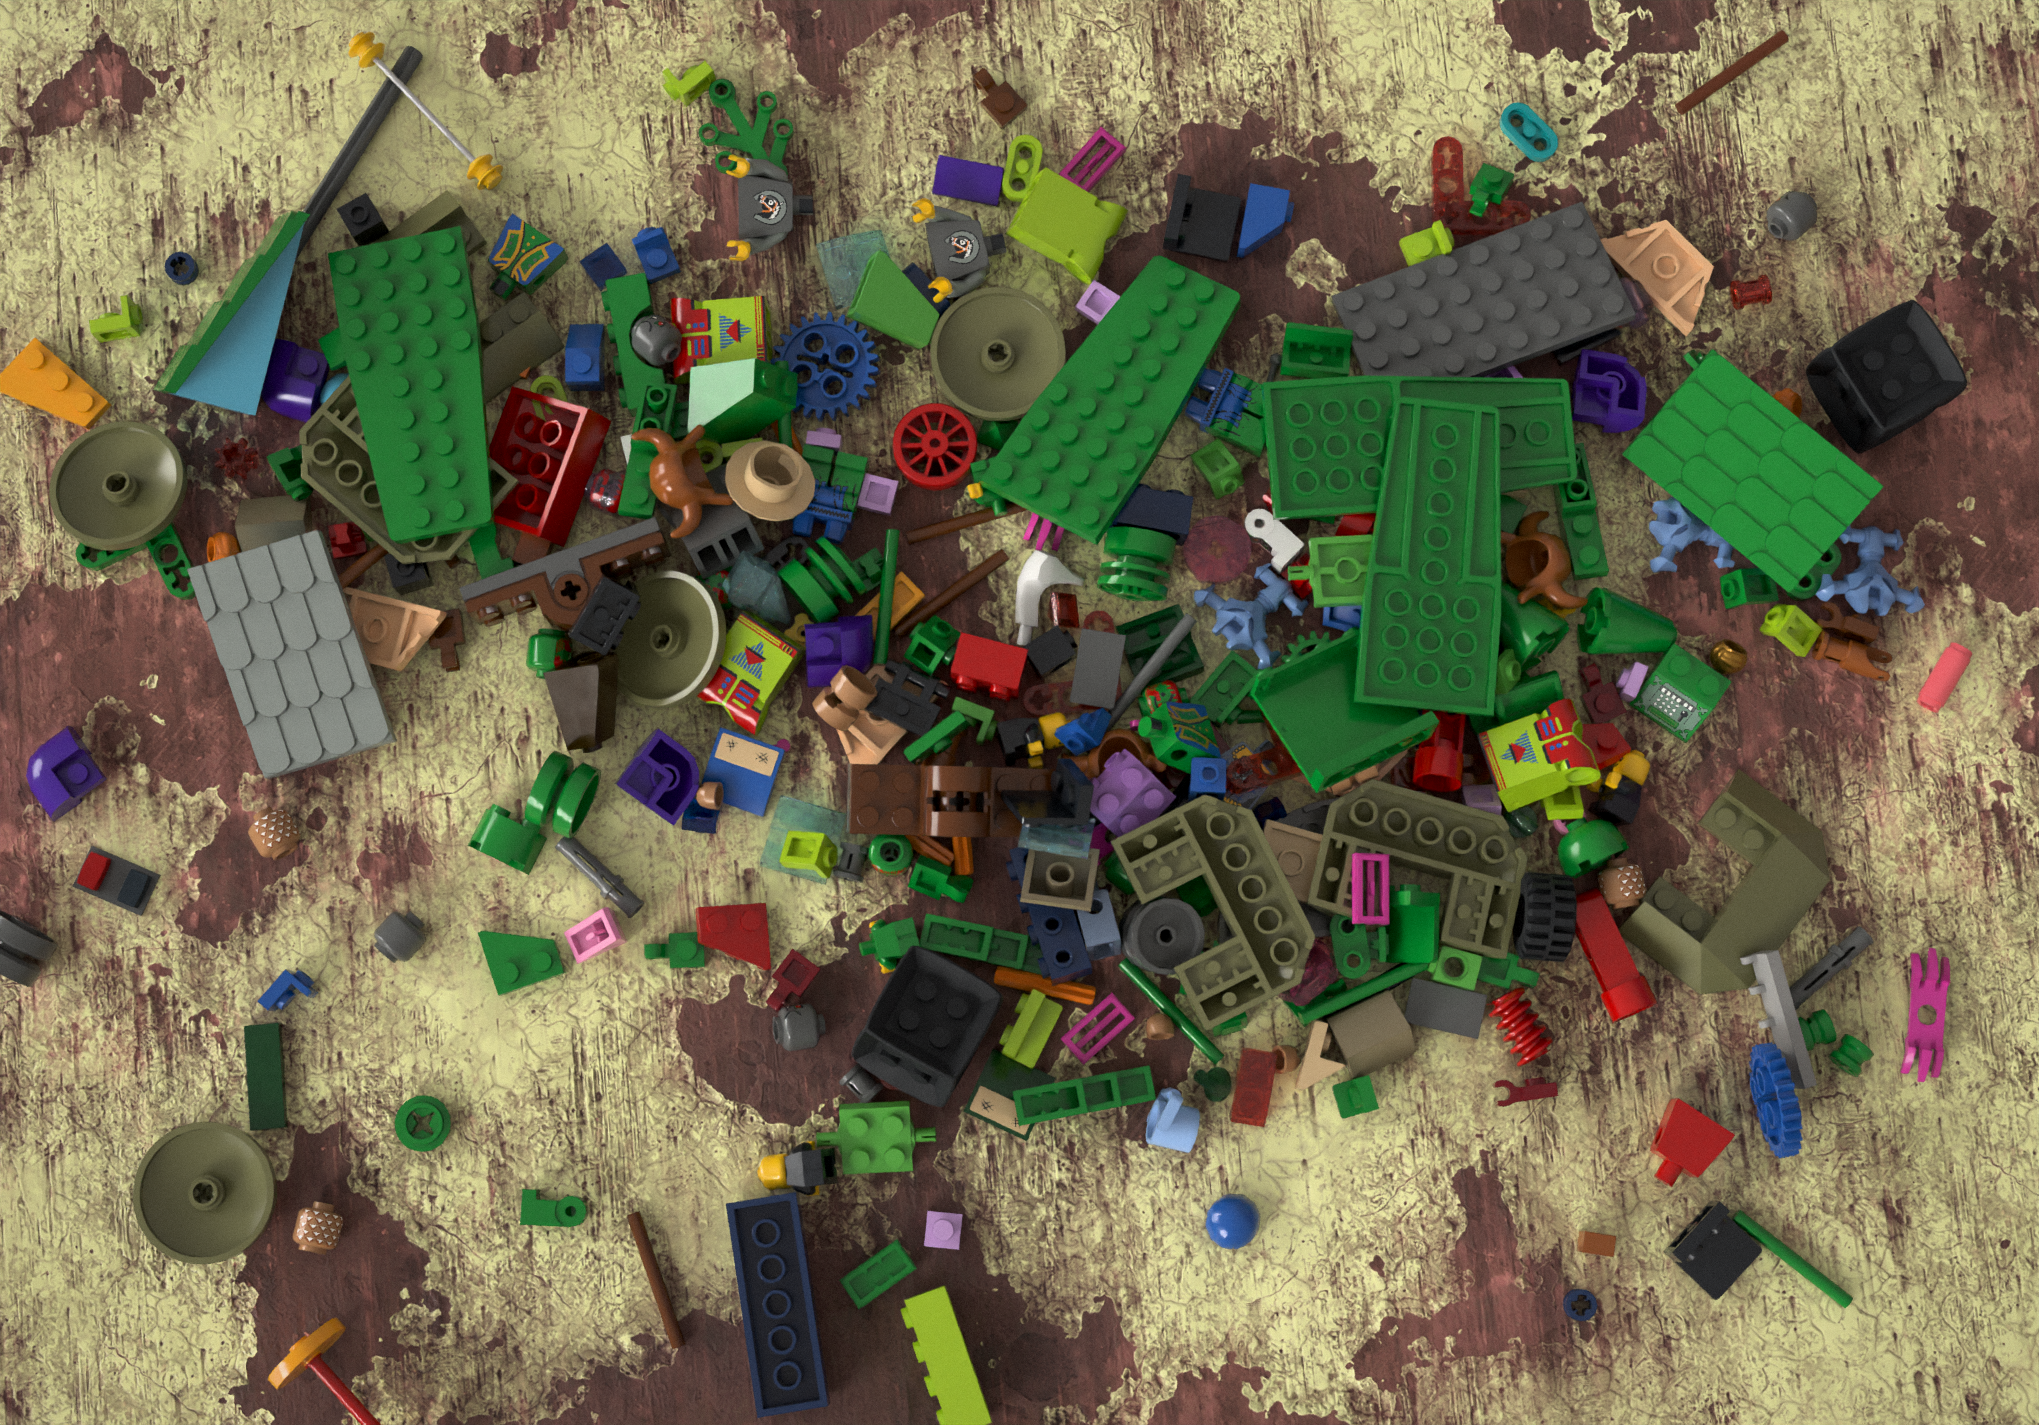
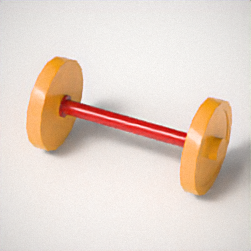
M337 1317L324 1323L308 1337L305 1335L289 1349L290 1353L268 1376L269 1382L279 1390L297 1378L306 1369L311 1368L361 1425H381L321 1358L346 1329Z

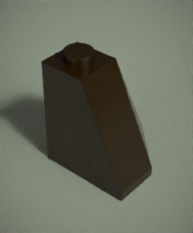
M611 648L606 656L595 650L582 652L543 673L568 751L582 749L583 753L594 752L603 747L602 742L614 736L619 659L617 653L612 652Z

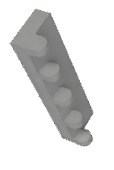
M1759 951L1740 957L1742 965L1751 963L1753 965L1758 985L1749 987L1750 995L1761 993L1768 1017L1758 1021L1760 1029L1771 1028L1777 1049L1781 1050L1782 1058L1785 1057L1786 1064L1791 1071L1792 1082L1795 1083V1089H1806L1817 1085L1779 951Z

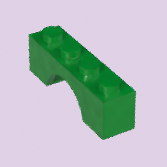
M645 273L605 280L607 291L601 292L605 312L611 311L613 323L607 324L610 343L617 344L618 355L613 356L616 376L622 375L624 387L618 388L622 408L628 407L632 417H636L643 380L667 384L663 370L648 366L639 360L632 346V329L636 322L645 316L655 314L649 281Z

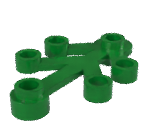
M717 79L712 82L709 87V96L712 104L718 108H724L740 136L718 131L714 124L706 123L699 129L701 142L706 146L719 145L750 153L753 159H767L784 170L788 176L787 168L782 161L788 141L794 135L792 123L787 119H779L774 123L773 131L776 139L769 157L762 147L771 115L777 109L776 96L770 91H764L758 95V113L752 130L735 101L736 91L733 83L727 79ZM719 87H726L728 89L725 95H718L716 90ZM766 98L773 100V104L769 107L761 105V102ZM781 126H787L790 129L785 135H781L777 131ZM712 130L715 132V136L712 139H706L703 137L704 133ZM722 151L715 158L716 167L723 174H727L726 170L733 171L737 167L736 161H732L728 167L720 165L722 159L732 155L731 152Z

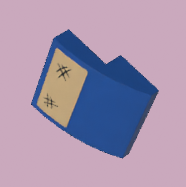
M720 727L701 784L704 782H721L724 790V804L764 817L786 751Z

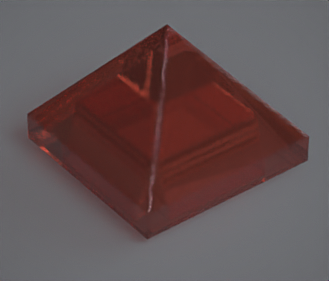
M1052 592L1050 594L1047 615L1054 626L1080 628L1076 594Z

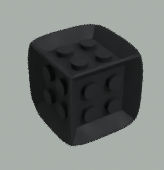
M1915 300L1899 304L1854 329L1838 340L1832 347L1820 352L1806 368L1807 379L1820 405L1844 441L1858 454L1879 446L1917 424L1938 407L1951 402L1967 387L1965 373L1953 350L1929 314Z
M913 945L898 963L873 1006L865 1028L859 1033L853 1045L852 1057L870 1073L908 1095L927 1104L944 1107L1001 1008L1003 996L995 987L969 970L931 950Z

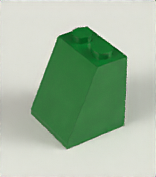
M757 358L691 367L687 434L697 425L701 424L705 428V433L701 439L718 443L719 445L748 440L796 407V394L798 391L797 373Z

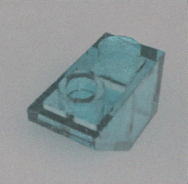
M742 550L722 584L729 596L728 600L740 609L745 610L749 607L756 610L759 616L769 622L774 623L778 620L788 625L791 617L780 578L771 563Z

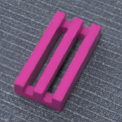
M1100 127L1059 175L1090 192L1126 152V147ZM1102 138L1107 141L1074 179L1069 176ZM1112 147H1114V152L1106 159V161L1098 168V170L1090 177V179L1083 186H1081V181L1098 164V162L1106 155V153Z
M1352 854V924H1389V854ZM1363 861H1366V916H1363ZM1374 861H1379V916H1374Z
M1111 993L1069 1030L1061 1040L1084 1065L1131 1023L1135 1017ZM1110 1003L1116 1007L1076 1044L1072 1042L1071 1038ZM1120 1013L1125 1017L1086 1054L1080 1051L1086 1043Z

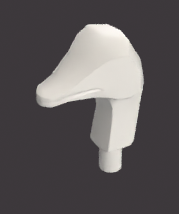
M1035 550L1024 564L1018 579L1015 623L1020 624L1017 644L1025 646L1030 643L1033 627H1038V603L1045 588L1053 584L1082 586L1084 582L1081 576L1070 571L1055 555L1046 551Z

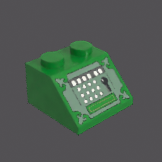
M1673 643L1666 652H1663L1641 685L1637 697L1629 703V706L1684 743H1687L1715 708L1732 681Z

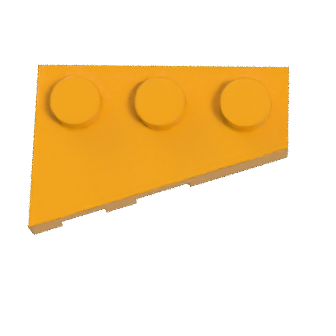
M36 338L0 374L1 394L42 409L88 430L112 406Z

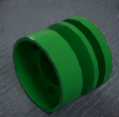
M1134 527L1108 528L1103 553L1117 561L1101 563L1100 571L1105 575L1099 576L1097 588L1126 600H1166L1168 588L1164 584L1170 582L1171 575L1157 569V567H1167L1173 564L1177 541L1168 535Z
M821 536L815 543L822 552V556H819L813 549L807 547L804 551L811 565L806 568L798 560L793 559L779 570L777 575L816 623H828L839 614L833 598L839 596L850 605L854 600L846 589L848 586L859 596L865 593L867 589L859 576L857 568L845 553Z

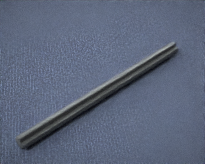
M408 45L391 71L406 85L421 62L423 55L419 50ZM388 76L302 211L310 214V216L304 223L295 261L402 91Z

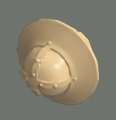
M770 441L748 443L736 450L726 464L725 484L730 497L742 510L756 518L775 522L793 519L807 509L814 497L815 479L809 464L798 452L785 444Z

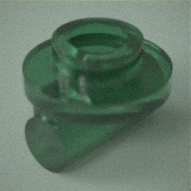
M1528 805L1511 812L1506 810L1503 814L1505 821L1510 827L1508 830L1512 837L1524 838L1531 836L1539 827L1537 825V816Z
M1214 1067L1208 1073L1200 1069L1193 1076L1194 1081L1204 1088V1093L1210 1101L1221 1102L1230 1093L1232 1086L1231 1077L1225 1068Z

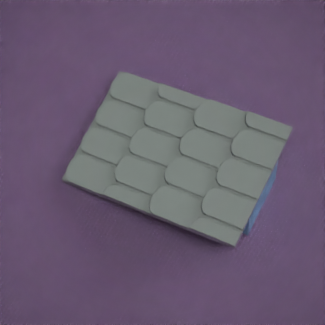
M314 530L303 535L294 536L271 543L270 545L261 546L187 569L204 621L207 622L243 726L246 727L264 778H275L397 741L321 531Z

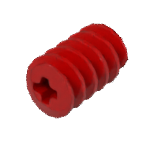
M1524 987L1513 989L1486 1004H1494L1495 1006L1489 1014L1490 1018H1502L1496 1029L1509 1030L1502 1039L1503 1042L1515 1041L1516 1043L1509 1051L1510 1054L1522 1053V1058L1517 1062L1518 1067L1550 1051L1547 1047L1553 1042L1552 1036L1540 1037L1546 1029L1545 1024L1533 1025L1539 1017L1538 1012L1526 1013L1527 1009L1532 1005V1001L1519 1000L1525 993Z

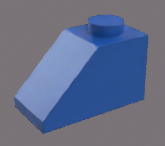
M1250 183L1237 257L1244 258L1280 234L1284 222H1291L1294 202H1288L1290 190Z
M570 324L565 347V382L570 391H605L604 324Z

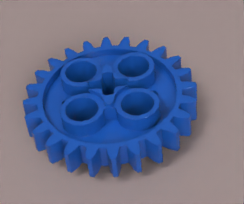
M815 312L814 320L811 323L803 316L801 317V328H797L793 324L789 325L793 333L791 336L780 334L781 339L785 343L784 347H773L775 352L780 355V358L770 359L773 365H775L776 361H788L789 371L797 374L803 370L812 372L808 382L803 384L797 383L796 407L792 411L797 413L804 408L803 415L806 419H809L813 412H816L819 422L823 421L825 413H829L833 421H836L838 411H842L846 417H849L848 407L852 405L860 410L861 406L858 399L862 397L870 400L871 398L866 388L877 387L876 382L870 378V376L880 374L879 368L871 365L880 361L878 354L870 353L876 348L874 341L865 342L869 336L866 329L857 333L859 328L857 321H853L847 326V318L843 314L837 322H835L832 312H828L825 320H821L818 313ZM815 339L824 341L822 349L818 352L808 351V345L811 341ZM847 350L855 352V357L850 363L844 364L839 362V356L842 352ZM802 355L820 365H826L827 361H829L833 369L852 373L853 377H844L840 373L825 368L822 373L816 364L799 361L797 358ZM834 381L842 382L843 388L838 394L830 395L827 393V387L830 383Z
M1770 1042L1755 1045V1047H1752L1753 1052H1750L1752 1061H1749L1752 1072H1749L1751 1094L1754 1104L1757 1106V1117L1760 1121L1761 1131L1765 1136V1141L1769 1142L1770 1150L1774 1151L1775 1157L1795 1156L1799 1154V1149L1802 1148L1800 1141L1803 1138L1799 1129L1803 1128L1799 1100L1794 1093L1795 1083L1792 1082L1791 1071L1786 1064L1785 1057L1782 1058L1781 1050L1777 1049L1776 1044Z

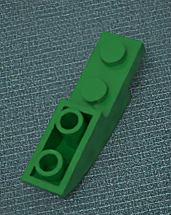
M643 380L632 434L645 428H659L671 435L677 385ZM631 439V451L618 513L621 516L648 520L654 517L657 496L652 491L650 484V464L659 454V451L650 442Z
M1584 443L1575 444L1577 477L1570 483L1553 485L1560 535L1565 548L1569 552L1573 581L1605 577L1609 572L1595 511L1597 501Z

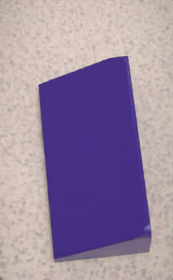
M939 155L932 194L998 207L1004 168Z

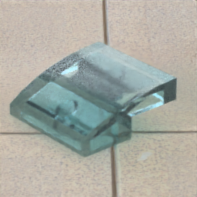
M882 230L847 235L816 244L836 310L851 305L870 255L880 250L889 256Z
M781 795L770 825V833L760 859V866L826 885L828 878H822L815 870L786 868L779 862L788 830L825 833L835 846L838 847L847 814Z
M1089 818L1088 825H1075L1073 828H1062L1055 824H1042L1039 828H1030L1022 824L1018 847L1088 859L1096 819Z

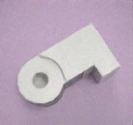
M1265 509L1252 510L1245 518L1244 535L1252 543L1263 546L1273 556L1270 564L1280 575L1303 551L1305 544L1279 520H1273V515Z

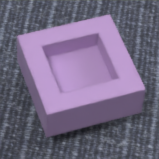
M1093 280L1075 306V310L1098 325L1120 296L1096 280Z
M817 428L816 431H807L806 444L834 450L835 456H837L838 451L842 452V436L836 434L835 430Z
M866 473L857 508L891 516L899 482Z
M1635 662L1629 669H1622L1616 682V687L1620 688L1618 694L1621 700L1630 703L1637 697L1649 668L1648 666Z
M1494 784L1462 786L1461 798L1463 805L1501 815L1502 805Z
M928 1211L924 1246L959 1250L963 1214Z

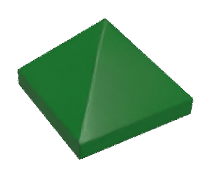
M983 420L977 435V442L1000 451L1019 422L1015 420L1000 422Z

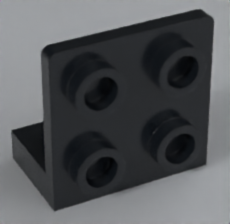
M1178 174L1163 249L1227 262L1241 198L1190 187L1191 176Z
M602 574L568 632L569 637L606 656L610 648L615 650L623 638L624 632L621 629L626 620H633L641 607V602L638 601L640 595L635 584L628 580L624 586Z
M1071 759L1057 760L1056 771H1053L1051 775V788L1053 791H1001V799L1020 823L1026 827L1039 828L1042 824H1055L1062 828H1073L1075 825H1088L1094 785Z
M1710 1201L1663 1251L1714 1300H1718L1762 1253V1248L1727 1216L1730 1210L1720 1201Z

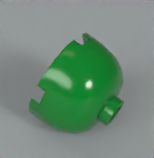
M1583 817L1566 826L1569 832L1560 840L1557 852L1564 874L1569 875L1571 879H1576L1605 865L1606 861L1611 859V855L1614 854L1617 858L1630 847L1622 833L1610 822L1600 819L1587 822L1586 818Z

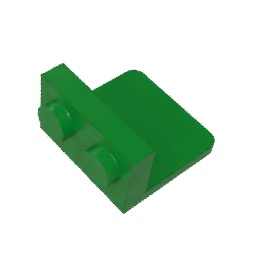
M1400 884V891H1395V886L1389 885V924L1384 925L1386 927V934H1389V956H1386L1387 963H1435L1438 960L1440 893L1421 892V885Z

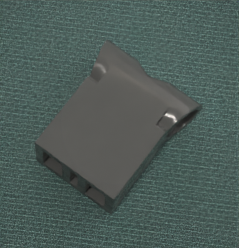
M728 462L706 472V476L715 493L729 495L725 484V470ZM657 498L656 507L666 521L674 529H677L683 521V511L662 503ZM734 500L732 505L703 504L702 518L699 526L691 534L681 537L703 580L764 549L747 512L742 510Z

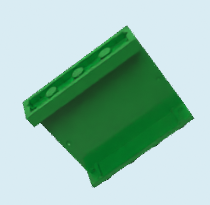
M1358 626L1348 629L1340 638L1332 642L1330 639L1322 641L1311 652L1304 655L1297 653L1291 656L1283 665L1277 668L1270 666L1263 669L1256 675V680L1250 692L1316 793L1431 738L1439 724V720L1433 711L1420 716L1416 709L1354 703L1360 631Z

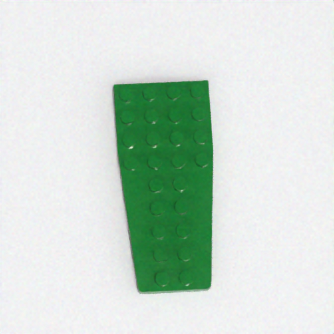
M461 226L328 253L343 352L389 537L395 543L402 544L492 525L494 522V505L480 326L464 230Z
M1163 256L1153 257L1034 401L980 479L982 487L1098 545L1160 451L1240 308V294Z
M1364 375L1274 381L1261 384L1273 520L1376 513L1394 404L1403 396L1497 407L1500 412V493L1570 483L1577 477L1569 385L1565 379Z
M1403 396L1394 404L1362 597L1354 703L1491 717L1494 715L1501 623L1500 412L1495 406Z

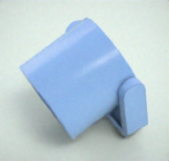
M1171 1087L1163 1088L1146 1119L1147 1144L1189 1153L1193 1148L1198 1133L1200 1120L1198 1108L1181 1105L1183 1097H1181L1178 1090Z

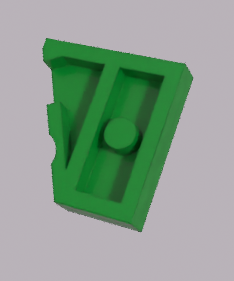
M488 931L478 932L498 996L566 973L555 940Z

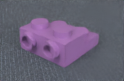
M1126 749L1121 753H1114L1104 765L1106 769L1097 779L1095 777L1090 779L1094 785L1090 812L1117 837L1155 820L1176 798L1155 775Z

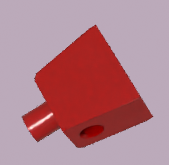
M1679 1098L1671 1099L1650 1148L1652 1153L1663 1159L1654 1177L1671 1188L1681 1172L1692 1178H1698L1732 1141L1735 1135Z

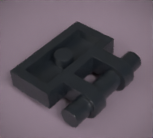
M889 658L884 671L895 675L892 684L879 678L875 685L878 692L877 696L864 711L922 737L932 729L941 711V707L930 702L931 698L935 694L946 700L952 687L941 683V678L931 674L929 677L912 669L913 665L905 661L901 664ZM906 681L923 689L920 697L902 689Z

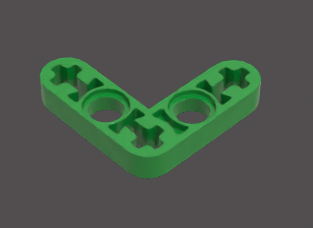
M173 522L160 534L141 545L123 550H113V554L108 550L99 552L97 554L98 560L95 562L89 558L86 559L90 555L89 549L91 547L79 543L76 549L78 562L89 570L98 571L148 547L169 592L181 600H189L196 596L191 581L187 584L188 590L186 591L176 588L180 584V580L172 570L179 569L182 576L189 580L190 577L187 569L194 567ZM169 545L176 546L178 549L176 560L170 563L163 562L161 559L163 548Z

